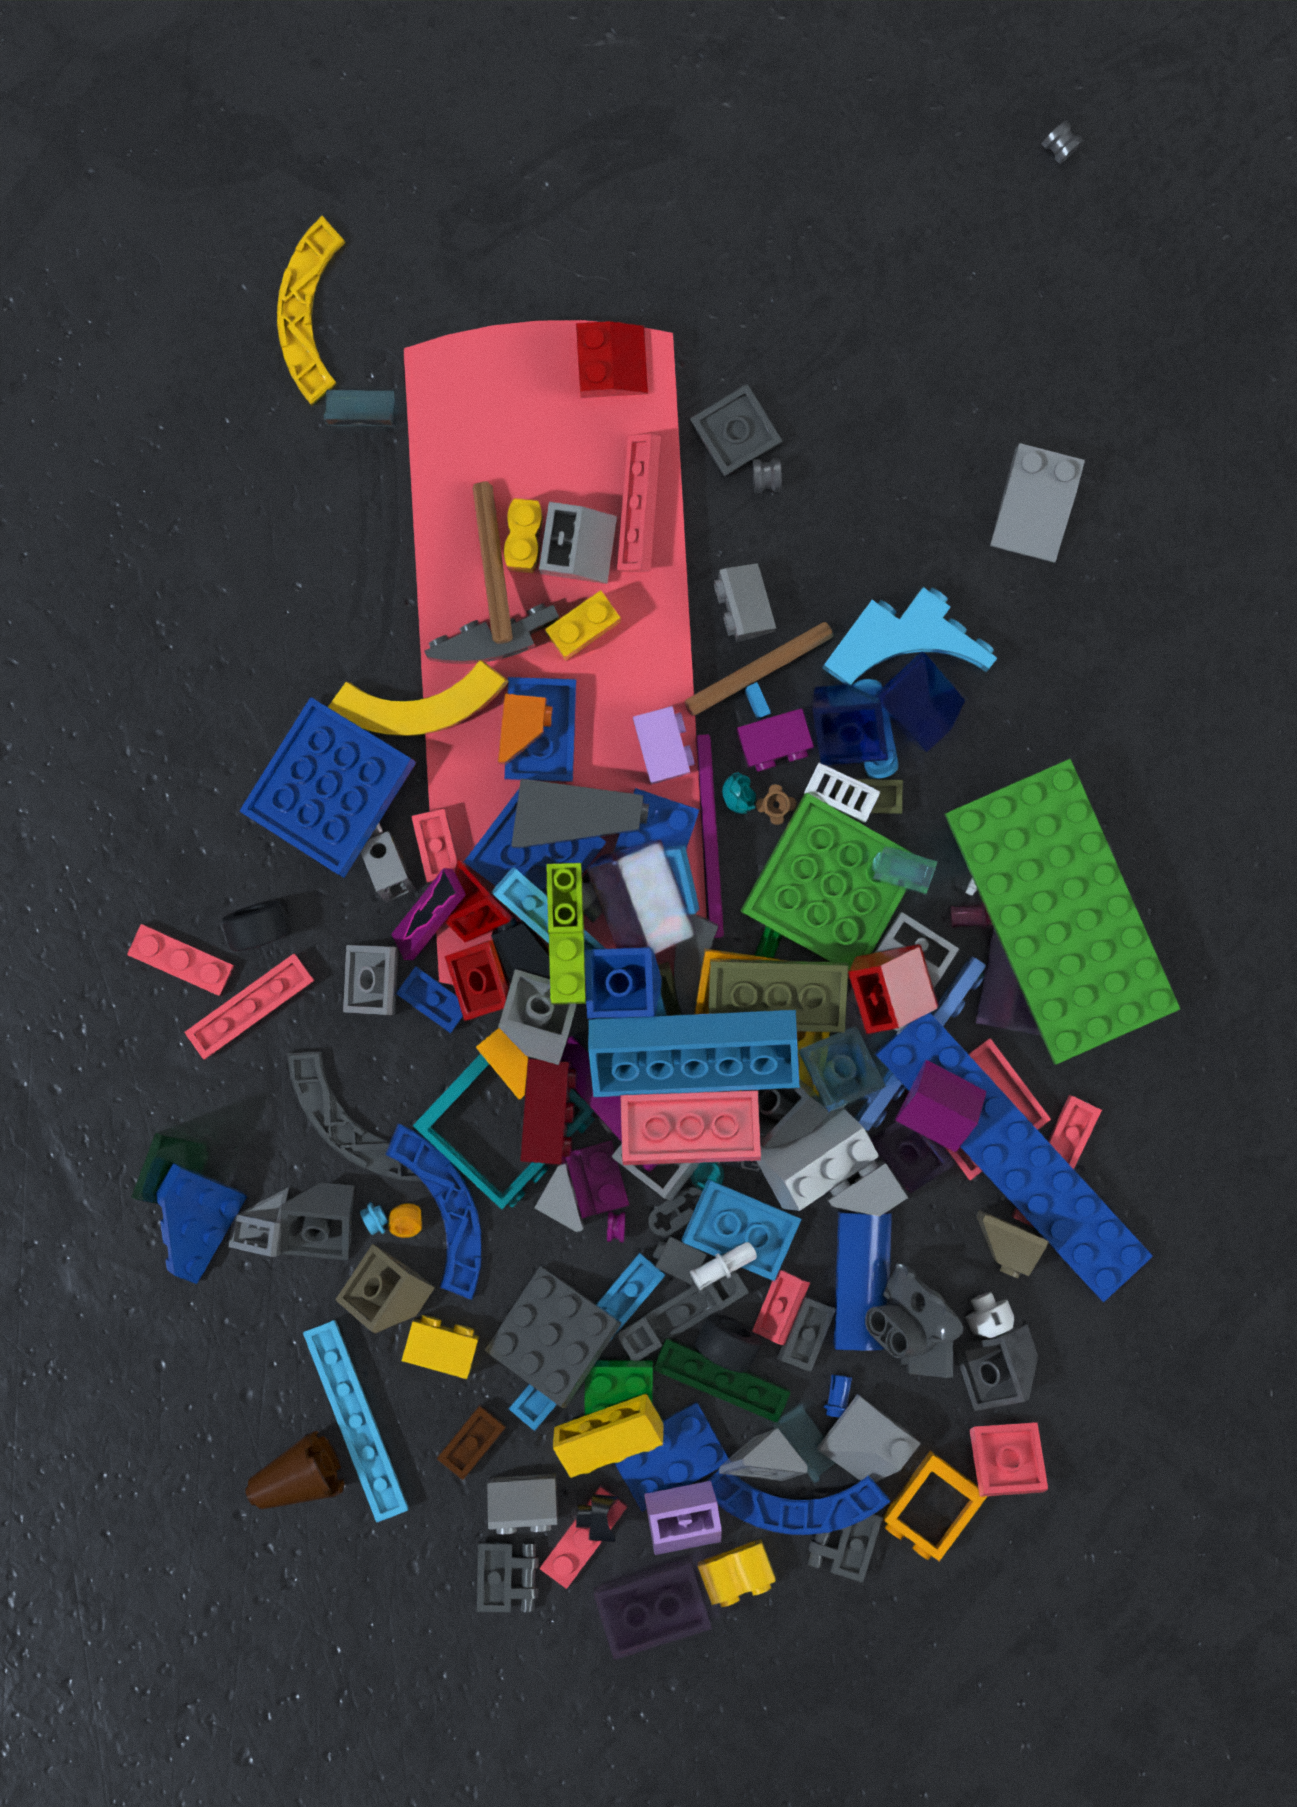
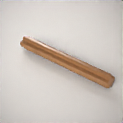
M483 481L474 484L473 495L492 640L497 644H504L512 641V629L493 486L489 482Z
M826 622L815 626L686 699L685 706L692 716H695L830 640L834 636L832 629Z

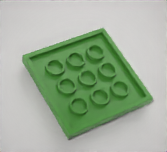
M805 793L740 912L828 962L847 963L849 971L856 956L872 954L923 859L809 793Z

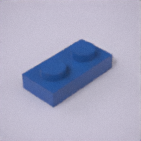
M415 966L396 993L449 1033H452L463 1018L457 995L417 966Z

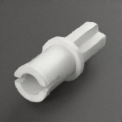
M746 1242L723 1255L715 1254V1259L689 1272L697 1288L702 1290L724 1276L730 1278L731 1272L755 1260L757 1254L752 1244Z

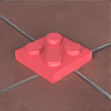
M1038 1422L975 1426L970 1429L980 1497L1041 1493L1048 1490Z

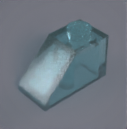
M884 847L882 852L879 851L873 861L872 870L875 871L873 879L909 892L927 894L937 861L892 847Z

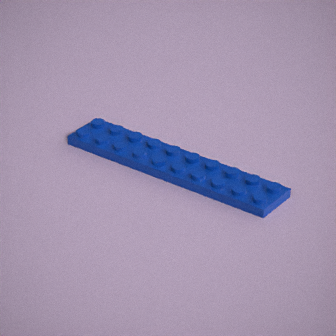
M931 1013L906 1024L875 1053L908 1091H910L925 1060L987 1091L978 1124L961 1144L960 1148L1019 1210L1038 1233L1049 1241L1050 1246L1102 1302H1105L1153 1257Z

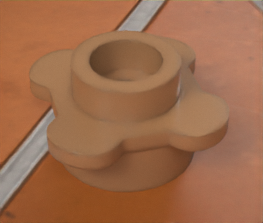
M775 784L769 787V793L763 799L757 801L756 808L759 812L767 814L772 824L780 825L784 821V816L789 811H793L797 803L793 797H788L782 792L780 785ZM775 801L779 802L780 804L778 808H775L773 806V803Z

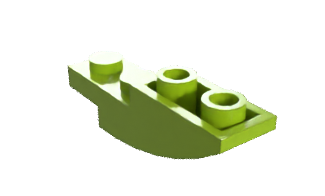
M581 863L547 864L551 1005L586 1004Z

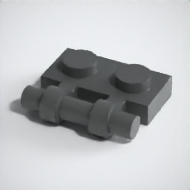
M875 1513L861 1522L841 1529L842 1532L837 1548L828 1545L831 1532L816 1534L815 1540H811L808 1550L811 1554L808 1565L821 1568L823 1558L827 1557L833 1559L830 1568L831 1573L863 1583L883 1519L882 1515Z
M478 1542L477 1612L511 1613V1599H521L522 1612L535 1611V1599L538 1598L539 1587L535 1586L536 1568L539 1567V1556H536L535 1542H523L521 1556H512L513 1542ZM512 1568H522V1586H512Z

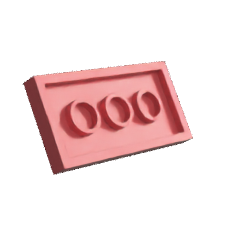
M758 1091L621 1095L623 1165L761 1161Z

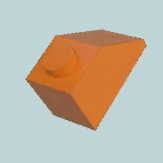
M505 694L498 756L499 764L507 765L544 735V726L551 727L553 707L547 706L546 698Z

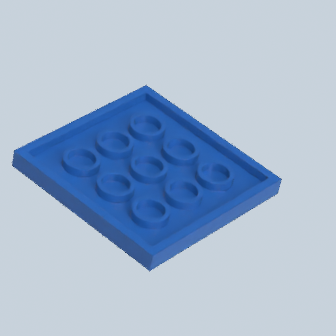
M310 697L239 811L345 878L415 766L416 761Z

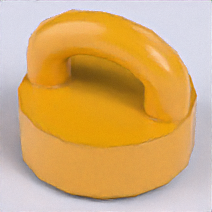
M405 1203L394 1207L388 1216L389 1231L401 1238L413 1237L420 1233L422 1229L420 1207L412 1203Z

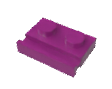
M612 1140L573 1150L571 1157H565L582 1218L629 1206L618 1162L612 1158V1155L615 1153Z

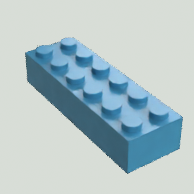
M796 1010L589 1019L588 1051L594 1097L800 1088Z

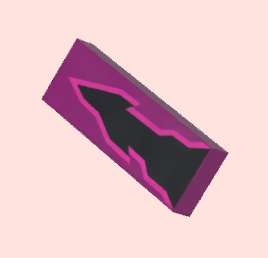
M443 868L392 932L391 935L404 960H414L466 895L453 869Z

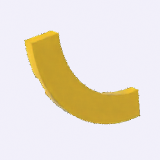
M323 216L308 229L296 246L295 252L283 274L277 305V327L285 362L299 390L311 406L337 384L319 356L312 329V307L317 284L328 262L345 244L344 239Z
M480 660L454 686L429 698L404 702L390 701L370 695L352 683L345 682L328 708L368 731L398 736L425 735L455 726L475 712H479L503 690L509 681L486 662Z

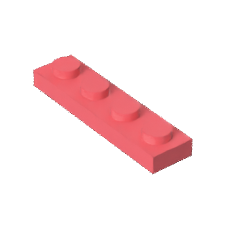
M641 434L627 436L618 571H651L661 436Z
M294 953L184 1033L205 1060L315 980L296 953Z
M1069 1095L1047 1141L1074 1169L1102 1110ZM1015 1207L1011 1217L1032 1226Z

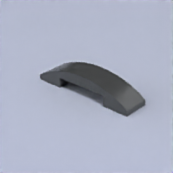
M737 1271L731 1272L730 1278L724 1276L702 1290H699L696 1284L690 1286L619 1331L616 1335L631 1360L639 1361L662 1347L666 1337L674 1338L709 1315L724 1309L747 1295L749 1290Z

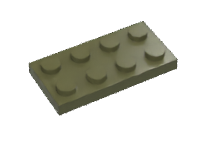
M710 959L708 1014L796 1010L797 1031L845 1033L848 964L839 962Z

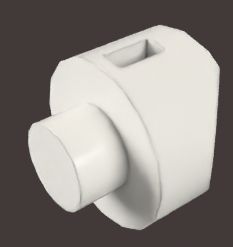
M992 1292L984 1293L971 1300L975 1311L968 1314L965 1318L973 1334L979 1337L993 1338L1013 1328L1014 1314L1008 1300L996 1302Z

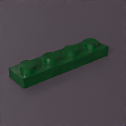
M668 1337L665 1338L653 1366V1370L776 1423H778L791 1393L790 1389L748 1371L739 1373L725 1369L705 1358L698 1350Z

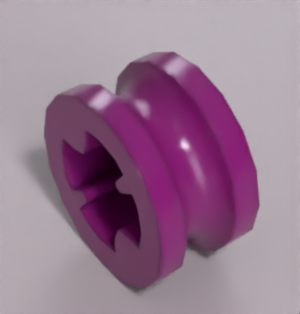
M608 1211L607 1242H611L612 1239H618L620 1243H624L625 1212H621L620 1215L616 1216L613 1212Z

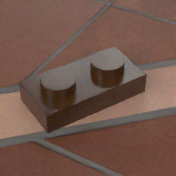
M479 1405L439 1454L437 1460L460 1479L464 1480L506 1428V1425L483 1406Z

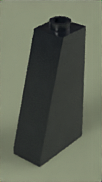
M512 917L510 922L497 927V930L492 932L491 937L510 984L515 969L550 979L549 950L533 929L524 921L520 920L517 922L515 917ZM586 1004L576 1005L568 1037L589 1029Z

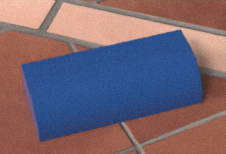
M838 1211L836 1311L834 1320L835 1350H884L868 1332L865 1325V1317L870 1308L883 1306L887 1303V1298L883 1294L890 1279L892 1213H884L879 1217L855 1211Z

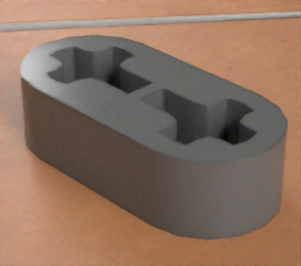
M695 1186L685 1187L677 1193L672 1201L665 1200L656 1206L649 1215L650 1229L656 1235L668 1236L689 1223L694 1210L688 1207L680 1212L678 1207L685 1203V1194L690 1193L692 1196L697 1194L701 1196L702 1190ZM675 1210L677 1215L669 1221L671 1225L669 1229L666 1230L663 1226L659 1228L655 1226L654 1223L658 1220L657 1213L662 1212V1214L667 1215Z

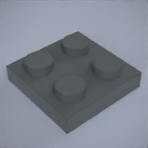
M748 384L690 418L691 424L724 478L782 443V439Z

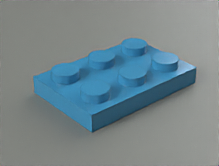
M708 1179L681 1241L713 1256L717 1253L723 1255L749 1242L756 1251L757 1258L742 1266V1268L775 1281L801 1222V1218Z

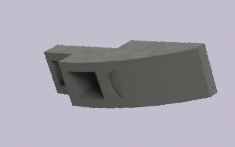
M545 603L528 610V617L518 622L514 618L510 619L513 637L511 642L497 644L492 640V633L487 623L479 624L478 620H475L459 628L461 634L449 639L447 635H443L429 642L430 648L424 652L430 661L451 664L478 663L480 660L484 662L501 660L535 648L530 635L552 625L560 618L554 605L546 607Z

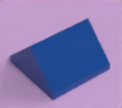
M653 947L584 950L587 1019L656 1016L662 978Z

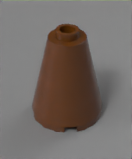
M318 1431L311 1432L250 1477L248 1486L245 1489L249 1502L263 1510L332 1498L341 1494L344 1489V1478L338 1480L336 1473L337 1470L341 1469V1465L328 1439L325 1436L318 1438Z

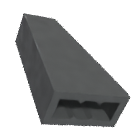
M521 779L511 847L522 849L639 831L640 823L647 824L649 804L643 803V795Z

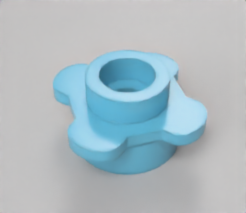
M369 1202L367 1208L360 1211V1215L371 1235L379 1231L384 1234L387 1231L385 1224L388 1223V1218L380 1205L374 1207L373 1203Z

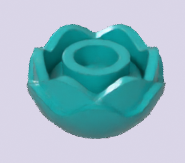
M739 772L727 778L722 787L724 801L730 810L739 814H747V812L755 808L753 804L756 800V793L750 788V778Z

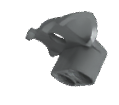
M899 1261L896 1262L895 1271L890 1277L883 1294L887 1298L886 1305L872 1307L866 1313L865 1325L870 1335L895 1358L923 1355L928 1353L936 1343H949L959 1338L963 1333V1325L943 1297L916 1276L917 1272ZM918 1293H921L925 1299L923 1311H920L916 1306L915 1299Z

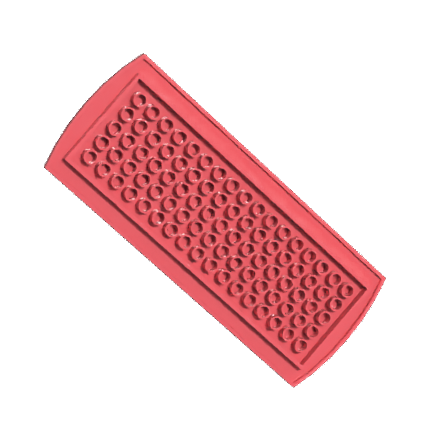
M547 320L491 325L444 335L404 348L423 699L451 688L462 680L477 664H451L430 661L424 652L430 648L429 642L443 635H447L449 639L461 634L459 628L475 620H478L479 624L486 622L491 631L473 495L474 484L487 481L493 486L510 619L514 618L518 622L528 617V610L545 603L546 607L554 605L559 618H562L600 590L621 618V623L567 661H565L546 634L545 629L548 627H545L530 635L535 648L501 660L486 662L507 680L508 677L576 679L573 782H543L631 794L637 788L699 809L686 852L700 908L696 914L707 919L695 716H692L685 706V700L694 695L673 333L644 327L648 394L581 398L576 323L597 321ZM655 434L661 436L651 571H618L627 436ZM514 498L539 501L543 525L537 538L539 561L533 573L509 571L505 562L504 546L510 534L507 517L510 504ZM549 502L582 506L617 516L607 584L540 574L539 566ZM508 683L479 712H475L455 726L425 734L429 812L445 808L457 860L459 859L490 893L496 886L465 864L464 860L520 787V780L504 779L505 765L498 763L505 694H508ZM672 706L674 714L681 712L686 732L680 733L683 747L690 745L695 765L689 766L690 774L650 784L633 717ZM619 834L601 836L607 843L583 873L582 877L589 872L607 888L600 898L609 907L594 922L584 915V929L606 949L653 947L657 964L669 962L674 977L676 941L685 915L633 921L618 861L619 854L613 853ZM497 899V900L499 901V903L507 910V912H508L512 917H515V919H516L517 922L521 920V919H520L516 914H514L508 907H506L499 899ZM444 922L436 931L439 982L453 985L444 956L493 940L491 935L497 928L468 942H464ZM537 934V936L549 950V943H547L541 936Z

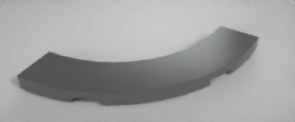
M697 914L684 916L675 947L674 982L682 1015H694L705 948L711 949L713 938L718 929L717 923Z
M322 1051L287 1053L289 1073L300 1105L309 1122L333 1149L356 1165L374 1173L393 1179L421 1181L409 1168L385 1155L390 1144L389 1141L365 1130L346 1113L337 1101L327 1080Z

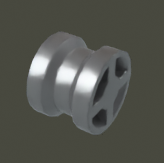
M1066 120L1056 127L1041 144L1045 149H1051L1055 153V160L1061 164L1082 145L1084 139L1071 131V125Z
M773 458L770 462L753 459L754 493H762L764 489H772L774 492L782 491L780 458Z

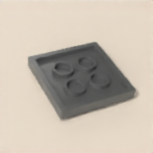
M540 1266L484 1351L558 1406L566 1408L622 1323L551 1271Z

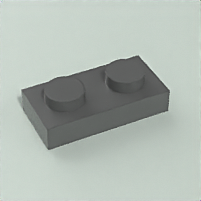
M805 1296L785 1346L782 1345L777 1358L785 1363L811 1372L836 1309Z

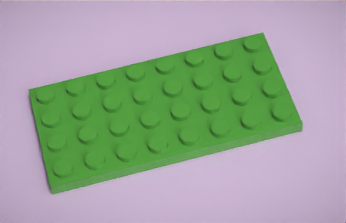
M1071 759L944 814L1054 1064H1059L1180 1010Z

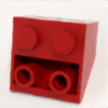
M921 944L855 957L848 974L866 1034L900 1028L938 1008V1002Z

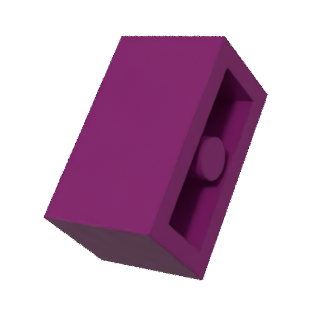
M802 708L736 729L748 769L755 767L757 772L776 767L775 760L788 757L789 762H794L809 757L807 751L814 747Z

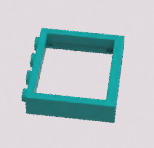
M480 1053L417 1120L413 1127L499 1208L503 1209L507 1204L513 1208L526 1194L522 1187L530 1179L536 1183L547 1172L549 1168L545 1163L531 1162L502 1193L432 1127L490 1065ZM570 1089V1100L575 1103L580 1111L575 1115L573 1123H568L567 1137H570L576 1130L582 1134L595 1120L591 1116L594 1110L575 1089Z

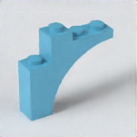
M923 587L900 619L894 616L897 611L886 602L880 600L879 603L871 600L822 668L847 687H850L855 680L873 666L904 654L919 652L947 654L966 660L985 672L990 669L997 657L992 654L994 649L985 641L979 638L974 641L965 635L967 629L962 624L952 618L949 621L943 618L950 609V606L946 604L948 598L933 587L929 591Z

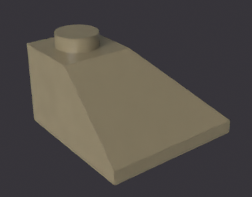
M979 1210L976 1215L994 1260L1001 1264L1000 1271L1015 1278H1019L1020 1273L1029 1276L1049 1241L1040 1235Z
M372 1244L335 1300L371 1332L378 1333L415 1317L435 1287L416 1271L380 1247Z

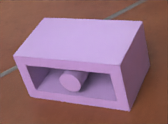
M671 706L634 716L633 721L650 784L690 774L689 766L695 765L690 745L683 747L680 733L686 732L681 712L674 714L673 707Z

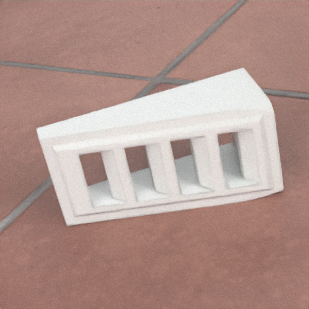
M818 763L804 794L809 793L838 811L865 823L880 791ZM824 774L830 776V779L821 794L816 790ZM836 780L842 782V785L835 799L829 797V794ZM851 786L855 790L848 804L845 805L841 801L848 787ZM863 792L867 796L860 811L853 809L860 793Z

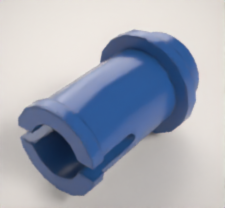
M831 1374L828 1404H824V1408L827 1409V1416L840 1418L847 1409L852 1377Z

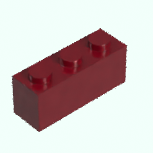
M528 1058L521 1162L561 1165L565 1163V1157H571L572 1137H567L568 1123H573L575 1103L569 1102L570 1089H576L577 1069L572 1068V1061L560 1060L559 1065L536 1058Z

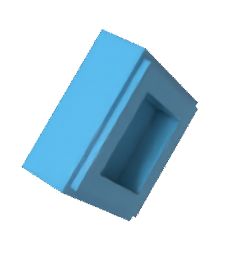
M758 683L747 686L745 694L756 718L761 720L770 716V709Z

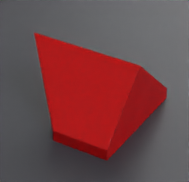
M458 859L455 874L466 895L444 922L464 942H468L510 922L512 916Z

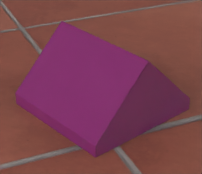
M925 1060L895 1121L956 1152L978 1124L987 1091Z

